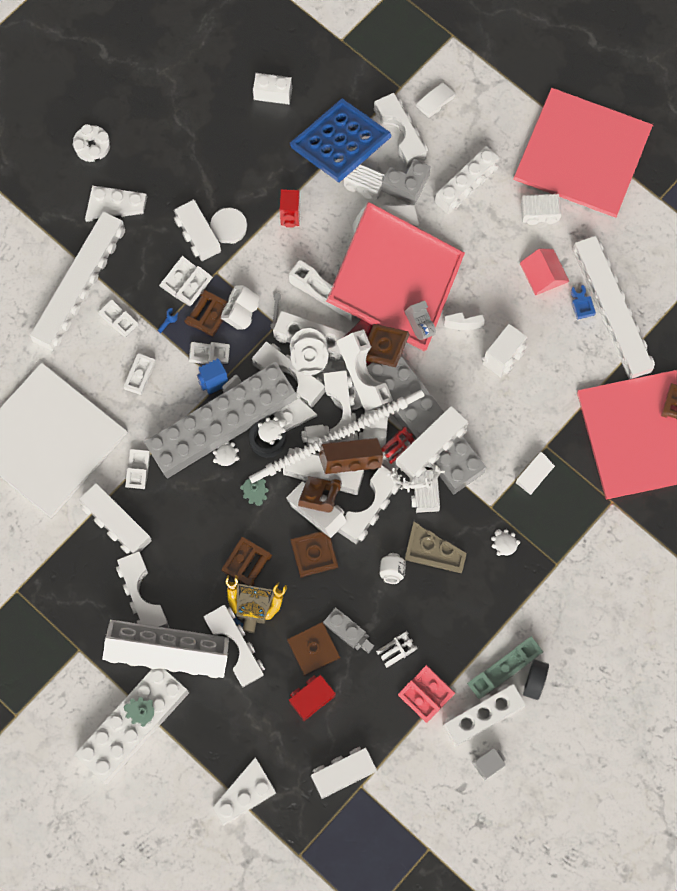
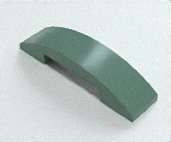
M530 636L467 684L480 700L536 659L543 651L532 636Z

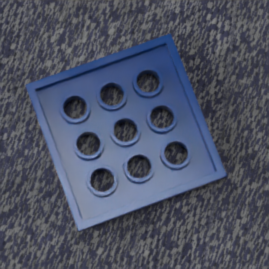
M341 99L296 137L290 145L292 149L340 183L392 136L391 132L344 99ZM364 136H370L367 139H362ZM338 139H344L341 142H336ZM351 147H357L355 150L349 151ZM337 159H343L341 162H335Z

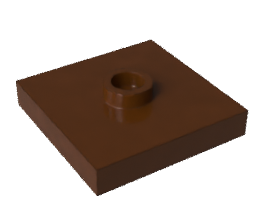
M374 324L368 337L371 348L367 353L366 361L396 368L410 335L409 332Z
M320 531L290 539L300 577L338 568L331 538L324 532Z
M323 622L287 639L304 676L340 659Z

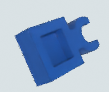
M584 285L580 287L581 293H577L574 287L571 289V295L576 299L572 301V306L577 320L595 316L596 314L591 296L585 297L586 288Z

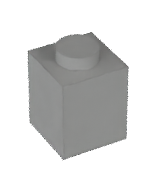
M493 748L474 761L473 765L482 778L486 780L506 765L504 762L506 758L500 750L496 751Z

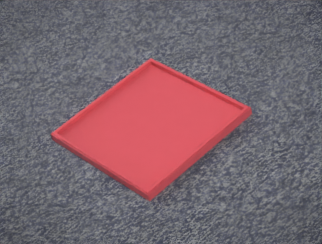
M551 88L513 180L551 194H559L561 198L616 218L653 124Z
M368 202L326 302L371 325L378 324L408 331L410 335L407 343L422 351H426L432 336L419 340L404 311L411 305L426 301L428 306L427 312L436 328L465 253Z
M677 370L577 391L606 500L677 485V419L661 416L670 384L677 385ZM671 405L670 409L677 411V406Z

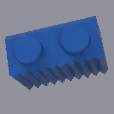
M217 358L213 362H209V364L206 363L202 367L199 366V374H197L198 383L202 391L206 390L208 395L222 389L223 385L228 382L227 373L220 359Z

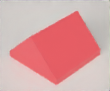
M539 248L520 262L535 295L569 282L554 249Z

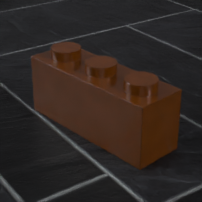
M378 438L321 444L319 458L325 474H336L381 468L384 455Z

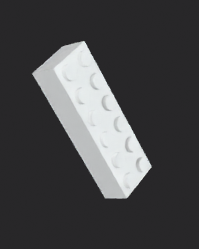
M110 620L102 660H107L111 663H128L131 666H148L151 669L162 668L172 672L182 671L192 675L202 674L212 678H224L229 637Z
M152 669L74 756L103 783L108 784L189 694L188 690L165 669ZM139 697H143V700L153 701L154 716L150 722L146 723L145 727L138 723L132 724V718H126L125 715L128 712L124 711V706L131 704V699L138 701Z

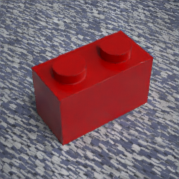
M281 190V226L288 228L299 226L300 190Z
M314 675L306 682V687L302 690L298 688L290 694L289 703L303 721L335 697V692L321 675L318 677Z

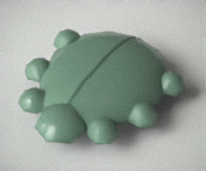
M248 479L240 487L245 493L243 498H249V504L255 503V505L260 506L263 504L262 500L267 499L265 493L269 490L264 485L266 480L260 479L251 483L250 479Z
M139 697L138 701L131 699V704L124 706V711L128 712L125 716L126 718H132V724L138 723L145 727L146 723L150 722L154 716L153 701L143 700V697Z

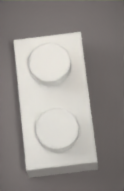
M138 353L123 386L124 389L142 395L156 360Z

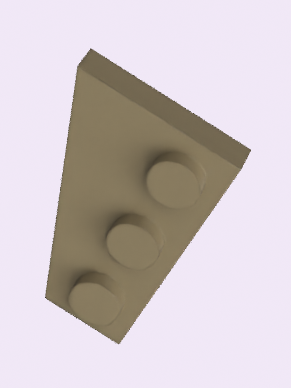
M413 522L405 560L462 573L467 553L437 537L431 531L422 528L418 523Z

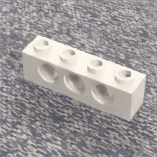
M283 311L280 312L273 330L274 338L277 341L290 343L294 336L290 331L293 329L298 331L305 328L317 329L324 334L327 342L331 341L334 343L333 346L328 347L329 358L334 361H344L337 340L343 338L347 333Z
M508 684L503 685L497 689L498 693L494 696L488 694L480 699V704L476 706L470 704L462 709L464 713L459 716L453 714L445 719L447 723L443 727L455 747L526 706L514 684L508 686ZM497 699L505 701L506 707L504 709H499L496 706L495 702ZM480 709L488 711L489 717L487 719L479 717L478 711ZM461 720H470L471 728L464 729L461 726Z

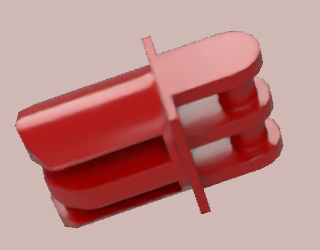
M406 426L381 447L382 452H384L396 442L384 454L386 458H389L401 448L389 460L390 464L395 462L415 441L412 437L413 434H409L406 430ZM401 434L405 437L402 440L399 438ZM407 440L410 443L408 446L404 444Z

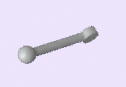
M280 293L274 294L275 306L273 323L271 324L272 329H274L277 322L278 303L281 299Z

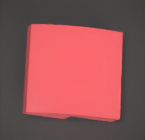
M426 665L398 696L428 723L456 692Z

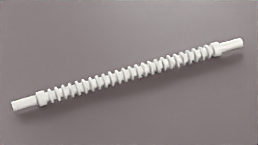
M419 390L405 398L400 397L397 399V402L392 401L393 404L390 405L388 403L387 407L383 406V409L378 408V411H373V414L368 413V417L363 416V419L359 418L358 422L353 421L352 425L349 423L348 427L343 426L344 429L341 430L339 428L338 432L334 431V434L329 433L328 437L324 436V439L319 438L318 442L314 441V444L309 443L308 447L304 446V449L299 448V451H294V454L289 453V457L284 456V459L280 458L279 462L274 461V464L270 463L263 470L249 476L251 483L268 475L273 476L276 474V471L280 472L281 468L286 469L287 465L290 467L291 463L296 464L297 460L300 462L301 458L306 459L305 456L308 455L310 457L311 453L316 454L315 451L317 450L320 452L321 444L335 443L336 440L340 442V439H345L346 435L350 437V433L355 434L356 430L359 432L360 428L365 429L366 425L369 427L370 423L375 424L374 421L377 420L379 422L380 418L384 419V416L389 417L390 413L394 414V411L399 412L400 408H407L408 404L424 397V393L422 390Z

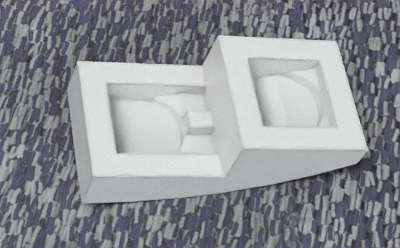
M441 83L417 103L416 107L429 118L439 112L444 104L454 99L456 94L446 84Z
M112 299L98 312L105 321L125 338L139 325Z
M463 312L445 316L443 324L444 327L450 329L474 330L483 328L485 320L483 314L464 319Z
M191 342L189 362L209 364V362H213V360L218 358L222 364H228L230 345L211 342V344Z
M130 449L125 487L145 489L150 451Z

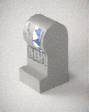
M426 301L411 305L404 311L419 340L431 337L436 333L435 326L427 312L428 306Z

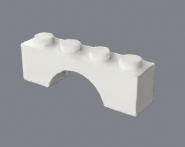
M392 93L374 101V111L381 124L396 126L405 137L398 150V154L405 167H410L414 159L420 162L426 160L427 146L419 139V132L416 127L413 128L409 114L404 112L400 98H396L395 94Z
M299 260L289 273L290 283L352 321L355 317L354 315L326 302L332 285L322 279L314 268Z
M357 331L337 340L339 350L344 358L365 412L393 401L387 384L376 381L368 372L366 356L371 345L365 331Z
M265 342L253 356V365L259 370H263L276 362L282 372H286L295 378L298 384L296 395L312 409L324 395L325 383L318 377L314 378L312 375H304L297 371L292 365L289 355L285 356L275 344L270 345L268 342Z
M347 371L324 373L326 394L336 398L343 407L342 418L334 428L330 429L331 434H334V431L338 432L339 428L341 430L344 429L343 426L348 427L349 423L352 425L353 421H356V414L352 413L351 406H355L353 394L350 395L349 387H353L352 378L348 376ZM355 432V434L350 433V437L346 435L345 439H340V442L359 440L358 432Z
M381 465V468L371 478L370 486L375 494L373 504L365 511H348L344 516L347 522L337 532L355 544L359 540H364L368 534L367 528L370 524L373 526L379 518L377 515L379 511L386 509L390 503L389 497L391 494L395 495L401 487L400 484L394 483L390 476H386V474L391 473L390 470Z
M140 552L117 560L119 566L116 569L119 577H124L126 582L123 585L127 596L131 595L133 600L130 606L133 613H138L140 618L137 624L162 628L169 627L162 607L149 604L140 597L139 588L141 581L148 574Z
M223 605L205 615L204 619L213 635L227 636L237 644L239 660L233 671L243 688L264 676L262 671L265 668L260 660L256 661L252 654L255 651L251 643L248 642L246 644L243 639L245 633L240 625L236 626L233 619L236 617L230 607L227 609Z

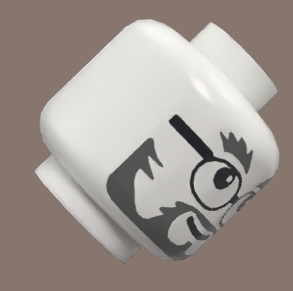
M390 553L388 556L383 557L379 572L381 578L390 584L399 583L405 577L406 562L396 553Z

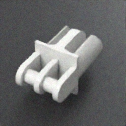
M408 632L401 634L397 638L395 637L393 641L376 651L379 655L395 645V648L381 656L383 661L398 652L400 653L385 663L386 668L418 649L417 646L413 645V640L407 636ZM403 639L405 643L400 645L398 641ZM407 646L409 651L405 652L403 648Z

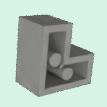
M414 159L407 174L389 167L382 181L381 191L411 205H415L430 176L431 166Z

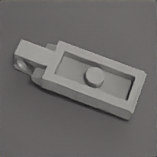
M336 607L323 622L326 627L353 649L359 650L361 647L367 653H370L374 648V645L367 640L369 635Z

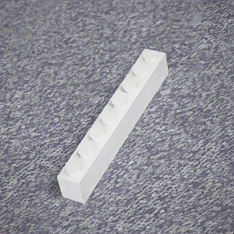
M102 212L32 331L30 337L34 343L51 351H54L55 347L60 345L63 333L70 328L71 320L74 315L78 314L81 302L88 297L91 285L96 283L98 273L101 269L105 268L109 254L115 251L116 242L125 233L122 220Z
M596 236L576 242L572 251L629 380L651 374L655 365L654 360L647 353L646 342L639 335V326L632 319V311L624 301L625 295L623 291L619 290L617 277L614 273L612 274L610 269V261L603 254L602 243L597 240Z

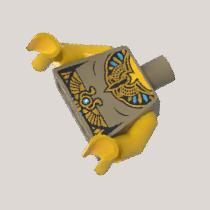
M229 575L227 576L226 585L228 586L227 594L230 608L237 615L238 619L245 620L243 631L254 633L256 622L265 623L266 620L271 619L280 610L283 594L286 592L287 586L285 585L283 591H280L278 589L279 583L275 585L274 590L242 584L237 585L238 576L235 575V582H230L228 579Z

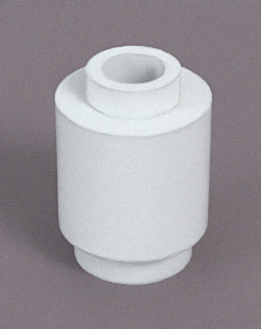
M323 424L305 427L304 431H301L303 443L306 442L307 446H309V443L314 444V441L318 442L319 438L324 439V436L328 437L330 433L329 427L323 426Z

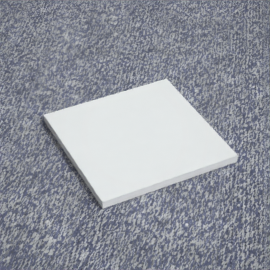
M41 363L0 408V477L52 519L128 432Z

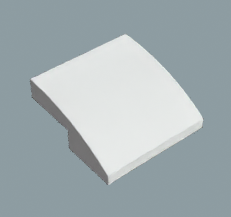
M182 256L159 286L180 301L191 306L213 277Z

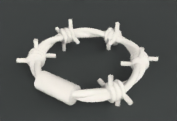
M429 463L426 467L433 468L429 472L433 471L434 477L431 480L425 477L424 482L411 484L412 480L408 482L405 481V478H403L404 482H401L398 477H402V475L397 473L398 466L393 467L392 472L386 474V476H390L394 483L402 485L401 490L405 488L410 492V487H429L431 489L432 483L438 478L440 473H445V471H440L437 465Z

